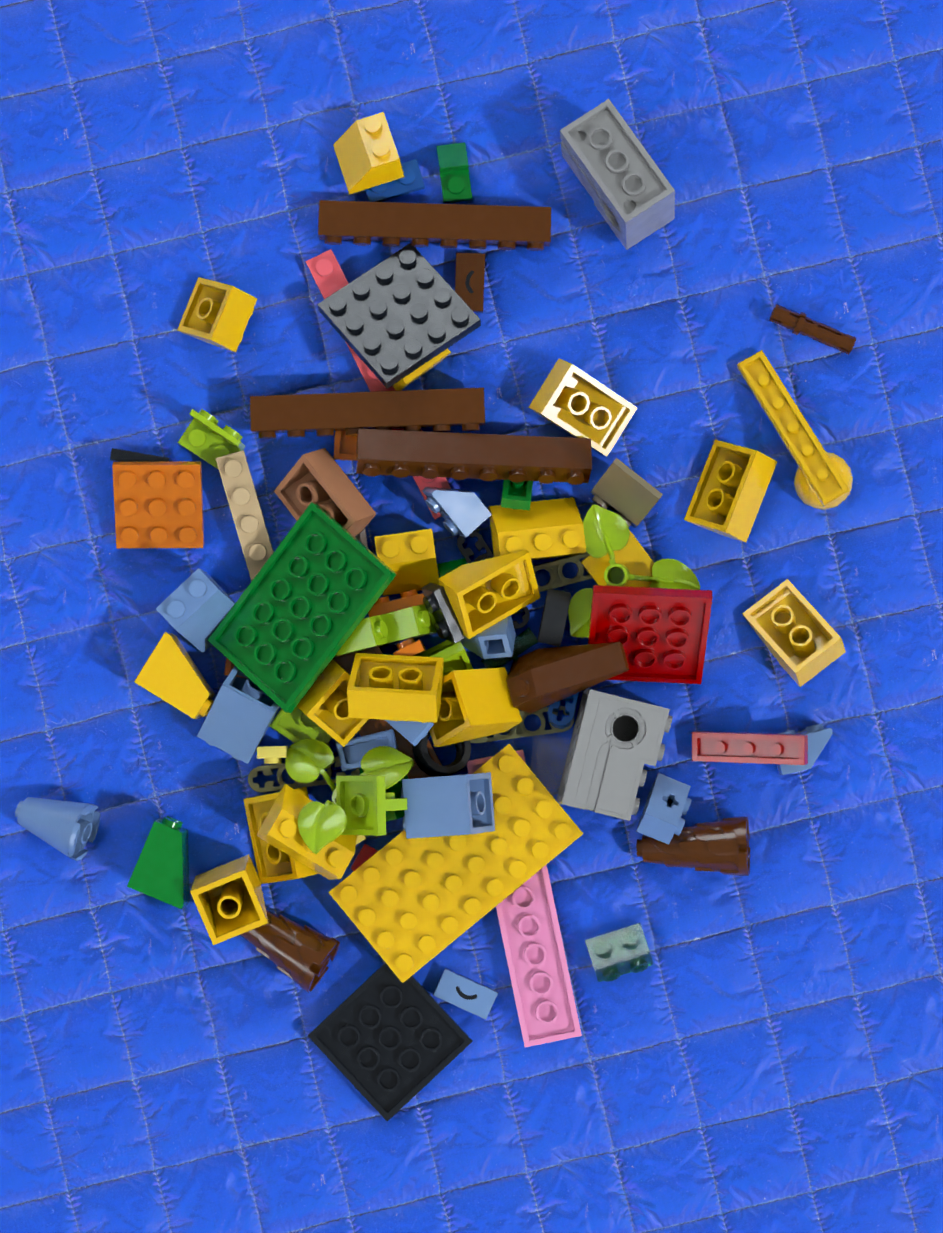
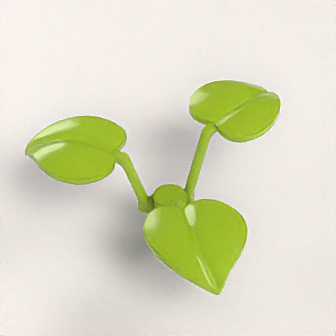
M598 505L590 507L583 521L586 551L594 558H601L607 553L609 554L610 565L604 572L606 586H624L629 580L652 582L649 588L700 590V583L693 571L675 559L667 558L656 561L652 566L653 577L632 575L626 566L616 564L613 551L621 550L626 546L630 536L628 524L615 512ZM593 588L579 590L570 600L568 615L570 635L573 637H589Z
M305 739L289 746L285 767L290 778L298 783L313 782L321 774L332 790V802L327 800L325 804L312 801L306 804L298 815L300 835L306 846L314 854H317L323 847L341 835L347 825V816L344 810L336 803V786L325 771L334 762L332 750L322 741ZM378 746L369 750L361 759L360 765L364 773L360 775H385V789H388L408 774L414 765V761L395 748Z

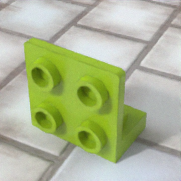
M193 409L189 414L193 417V420L177 442L216 469H218L215 458L243 451L246 447L241 442L243 438L241 434L227 425L223 429L217 426L219 421L203 409L199 413Z

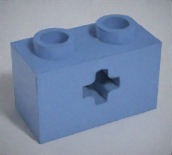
M658 773L649 791L636 832L669 845L674 834L679 836L683 829L685 819L681 818L682 814L686 815L692 799L687 797L691 786Z

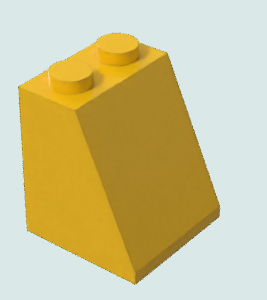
M165 632L134 682L193 719H200L201 716L207 717L214 702L212 698L215 693L177 636Z
M505 667L454 670L443 677L438 721L429 730L434 747H442L503 733L522 722L519 709L514 708L506 682L508 675Z
M249 854L195 876L190 893L213 945L268 923L261 882Z

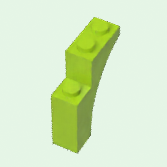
M425 605L412 606L382 615L363 618L334 658L406 640L411 637L436 633L434 628L436 621Z

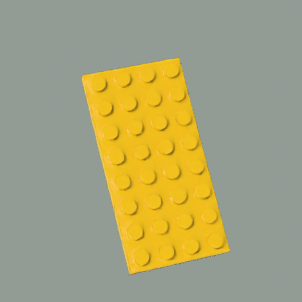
M510 744L506 745L472 773L491 772L495 831L469 835L407 839L406 832L403 830L328 892L402 983L583 835V832Z

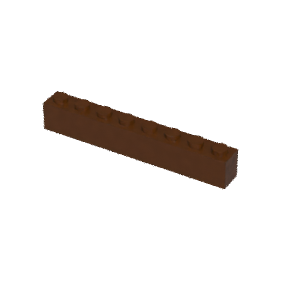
M319 200L318 236L320 240H325V244L341 245L342 240L353 241V244L358 246H369L371 241L382 242L383 246L389 247L400 246V242H411V246L420 248L428 247L429 243H440L442 248H457L458 244H469L471 249H486V245H498V249L514 250L515 246H527V250L542 251L544 246L550 247L551 207Z
M484 387L250 396L251 432L258 434L259 439L276 438V433H287L289 438L305 437V432H316L317 436L326 437L334 436V431L346 430V435H358V429L392 430L404 428V431H421V428L433 427V432H449L452 426H462V431L480 430L479 425H485Z
M358 429L356 474H364L370 477L378 475H393L398 478L422 476L426 479L447 477L455 480L471 478L483 481H539L544 484L568 482L572 485H579L589 482L592 471L591 438Z

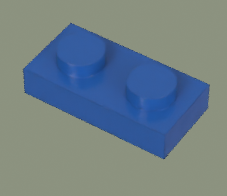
M417 159L401 163L404 173L403 178L366 189L369 202H382L425 189Z

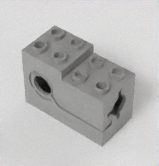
M607 99L560 130L562 157L592 197L595 207L626 250L675 219L674 188L610 99Z
M591 689L583 690L556 801L563 805L630 821L631 815L636 816L640 804V799L636 798L638 787H643L646 780L647 770L643 769L644 764L656 766L657 761H662L665 744H662L664 732H669L672 723V716L668 715L670 709Z

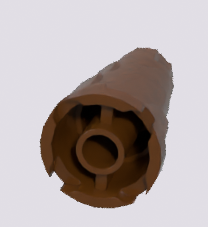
M748 817L723 818L721 821L696 823L695 826L683 827L679 836L674 834L669 845L644 834L642 839H637V857H642L643 862L665 864L667 867L695 868V871L721 872L724 875L749 876Z
M266 910L267 924L240 935L257 947L256 950L278 965L277 969L299 984L302 989L308 993L309 991L311 992L329 967L327 965L329 961L334 960L340 942L306 925L301 926L281 914L276 915Z

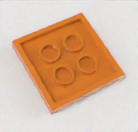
M201 461L113 462L116 548L204 547Z

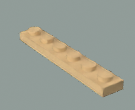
M243 450L215 459L252 582L274 551Z

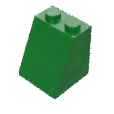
M167 816L154 821L127 887L183 909L190 900L188 829L182 827V821Z

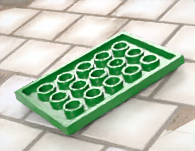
M311 502L209 637L208 641L287 713H292L397 574L320 506Z

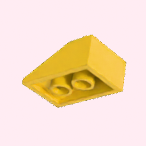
M560 358L528 407L575 438H591V447L606 457L637 410L636 406L575 365Z
M527 550L464 564L438 578L439 585L444 587L463 634L468 639L541 598L530 553Z
M788 579L742 613L743 617L782 668L799 687L803 686L846 652L842 638Z

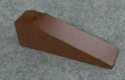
M621 642L539 648L514 659L506 682L513 707L533 713L628 671L629 666Z

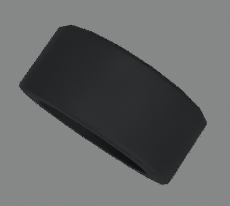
M548 589L539 628L538 643L558 647L561 645L570 604V592Z
M430 731L416 746L413 745L412 752L415 762L423 772L433 777L450 776L457 773L466 766L471 755L470 740L455 743V760L449 765H439L433 761L428 752L427 743L431 736Z

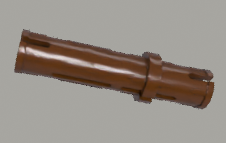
M779 304L775 305L769 318L770 322L792 330V333L795 335L802 334L848 355L850 354L856 337L806 317L807 314L803 312L799 314Z

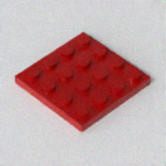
M593 585L588 644L621 642L629 666L628 671L607 680L701 684L713 599L712 591Z

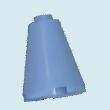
M27 797L24 801L19 802L15 811V817H17L19 825L75 861L81 860L87 854L88 850H85L84 847L88 841L93 843L100 822V812L95 811L99 807L89 803Z

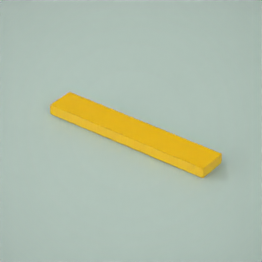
M761 350L738 363V370L823 507L826 508L850 495V490L764 352Z

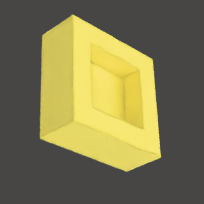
M288 745L258 746L257 759L264 758V764L282 763L281 758H287Z

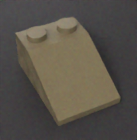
M618 458L613 461L591 490V493L594 495L592 500L598 506L605 509L611 508L626 521L628 527L632 525L635 528L663 495Z

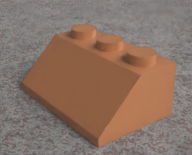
M326 448L303 454L274 490L296 521H298L310 503L313 502L320 506L354 537L361 533L376 515V512Z

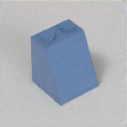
M198 568L156 610L178 633L203 653L212 645L208 641L209 637L234 606L235 602L206 571Z
M234 666L222 684L197 737L204 740L207 744L225 751L233 758L248 764L260 745L279 706Z
M491 772L402 779L400 795L401 798H407V810H404L405 815L403 817V828L407 839L469 835L495 831Z

